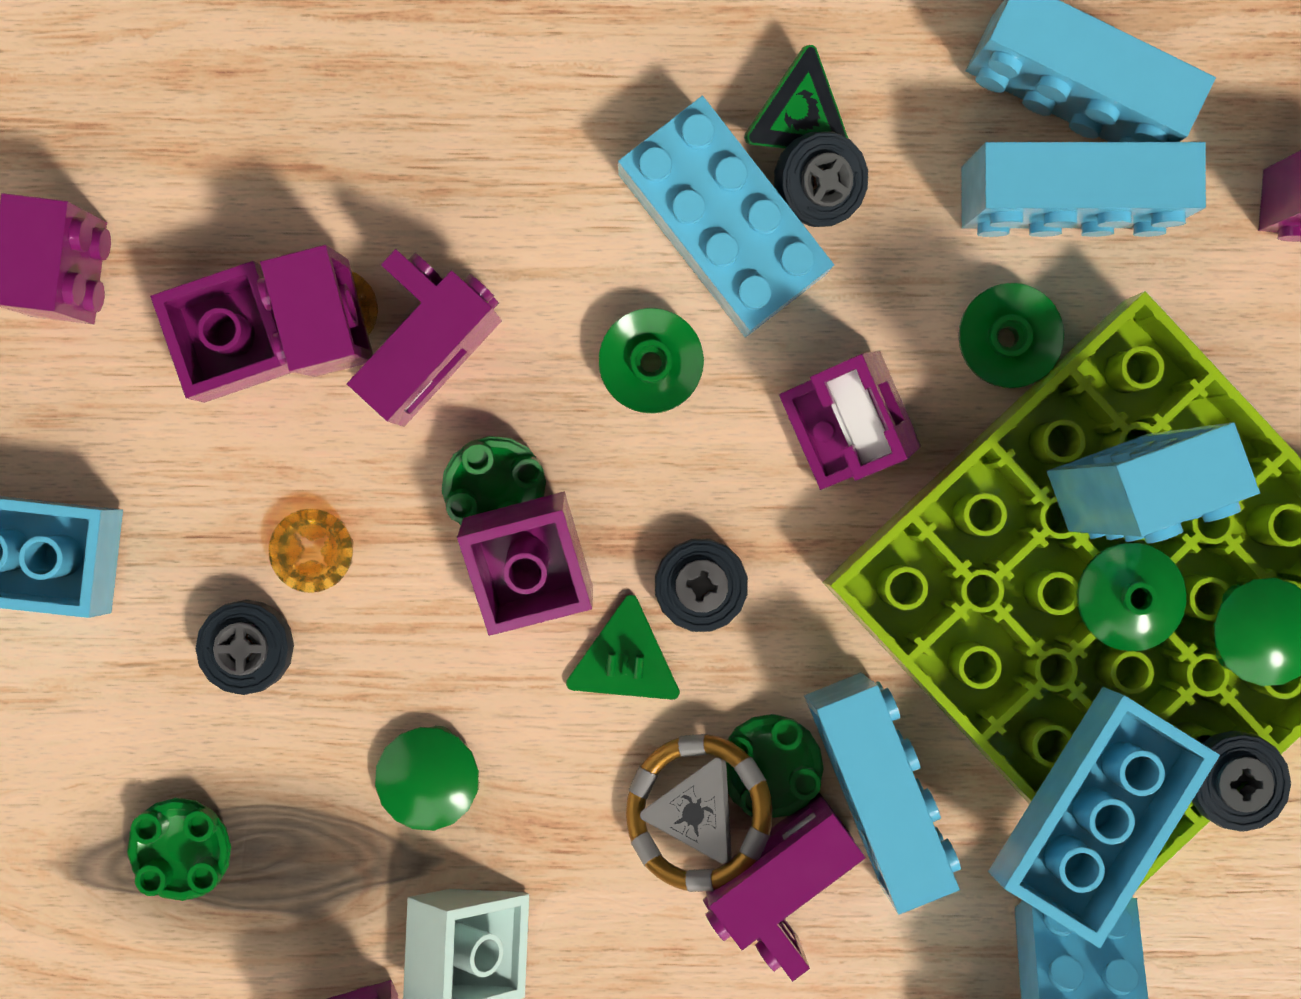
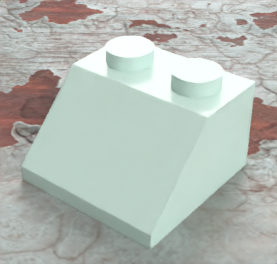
M446 889L408 897L403 999L525 998L529 894L514 891Z

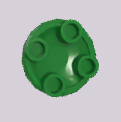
M487 436L468 442L453 454L443 472L441 492L449 517L461 525L465 517L544 497L546 479L541 462L527 446L512 438Z
M1278 578L1252 579L1242 585L1229 587L1223 594L1222 603L1214 623L1216 658L1219 664L1225 669L1231 670L1240 679L1260 686L1283 685L1301 676V589L1296 584Z
M776 714L755 716L737 726L728 737V741L739 746L753 758L766 778L772 800V818L792 815L807 806L810 800L819 793L824 770L821 749L811 732L796 720ZM726 762L728 794L732 801L739 805L747 815L753 817L750 792L734 767Z
M443 726L418 727L401 733L385 747L376 766L375 787L381 805L395 821L413 830L435 831L454 824L469 811L479 790V770L472 751L458 736L452 734L449 729Z
M175 797L156 802L136 817L131 824L127 853L132 871L135 874V885L146 896L159 895L162 898L180 901L201 897L209 893L220 883L229 867L232 846L227 828L212 809L196 800Z

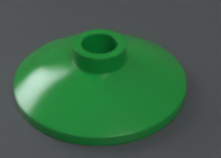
M999 284L980 293L966 308L959 325V347L966 364L980 379L997 387L1019 388L1039 381L1056 365L1064 345V326L1056 306L1041 291L1025 284ZM1001 329H1009L1014 334L1015 340L1011 347H1005L999 342L998 335Z
M645 308L624 315L607 331L599 351V370L606 389L620 404L640 413H662L681 405L695 391L703 372V349L696 332L680 316L663 309ZM653 353L660 358L661 366L657 371L647 372L642 368L641 359L646 354Z
M1121 543L1106 548L1087 564L1078 583L1077 606L1084 625L1099 641L1119 650L1142 651L1161 644L1177 629L1186 608V586L1179 568L1165 553L1146 544ZM1141 588L1146 594V601L1142 607L1135 608L1131 603V594L1134 590Z

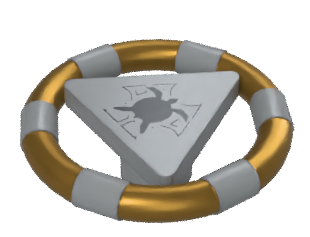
M696 734L680 736L666 742L653 751L642 765L639 766L630 785L626 804V822L631 845L643 865L663 882L689 892L714 891L743 873L759 860L770 837L772 826V800L767 780L752 757L739 746L721 737ZM709 754L718 757L645 808L646 799L652 790L658 774L670 762L679 757ZM726 762L734 767L750 792L753 807L752 825L739 853L733 859ZM646 822L717 862L726 864L716 869L684 870L671 864L659 851L647 830Z

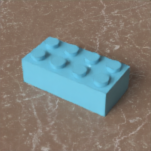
M1003 0L992 15L965 71L976 76V82L989 91L996 93L1006 91L1022 99V104L1028 110L1043 116L1053 114L1069 122V128L1075 133L1091 139L1100 137L1108 142L1182 141L1188 137L1216 77L1060 0Z
M703 95L618 161V175L745 338L827 275L834 266L830 258Z
M985 142L961 167L962 229H977V235L982 237L1005 236L1010 234V228H1029V235L1034 237L1057 236L1062 234V228H1081V235L1086 237L1109 236L1114 234V228H1133V235L1138 237L1160 236L1166 234V228L1186 224V218L1206 208V142Z
M1234 422L1146 434L1047 470L1068 531L1088 533L1090 539L1106 536L1107 540L1125 537L1126 542L1145 538L1147 544L1163 541L1183 532L1181 522L1200 517L1203 518L1204 522H1211L1232 516L1241 511L1239 501L1260 494Z
M0 496V608L84 618L112 613L123 509Z
M858 673L804 695L880 887L898 915L959 891V886L953 874L961 870L958 857L949 839L944 840L938 827H935L933 822L940 820L941 816L929 789H923L919 779H915L913 771L921 769L920 763L908 738L903 739L900 731L895 729L893 721L900 718V713L888 688L883 689L879 681L873 682L863 673Z
M1102 687L988 872L1005 890L1101 948L1220 755L1125 695Z
M1131 898L1101 948L1090 943L1023 900L1015 907L1021 999H1148L1137 898Z

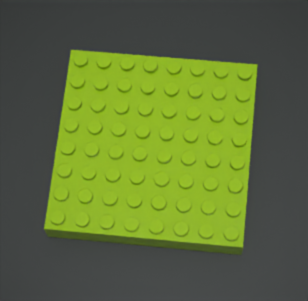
M1146 291L1122 301L1061 358L1046 376L1030 387L822 582L1028 804L1031 803L1102 687L1125 695L1200 743L1214 734L1235 730L1255 734L1275 746L1280 754H1282L1301 736V676L1283 685L1260 686L1242 680L1231 670L1225 669L1219 664L1216 658L1214 636L1215 619L1222 603L1223 594L1229 587L1242 585L1252 579L1278 578L1296 584L1301 589V458ZM1235 423L1260 491L1258 495L1239 501L1241 507L1239 513L1211 522H1204L1202 517L1181 522L1183 529L1181 534L1149 544L1146 543L1145 538L1126 542L1125 537L1114 540H1107L1106 536L1090 539L1088 533L1068 531L1047 470L1146 434ZM1121 543L1146 544L1162 551L1179 568L1186 586V608L1177 629L1161 644L1142 651L1119 650L1099 641L1084 625L1077 606L1078 583L1087 564L1101 551ZM1138 588L1131 594V603L1135 608L1142 607L1146 601V594L1143 589ZM1242 782L1241 785L1238 788H1236L1237 791L1240 793V789H1242L1248 782ZM1192 801L1138 889L1210 822V820L1199 813Z

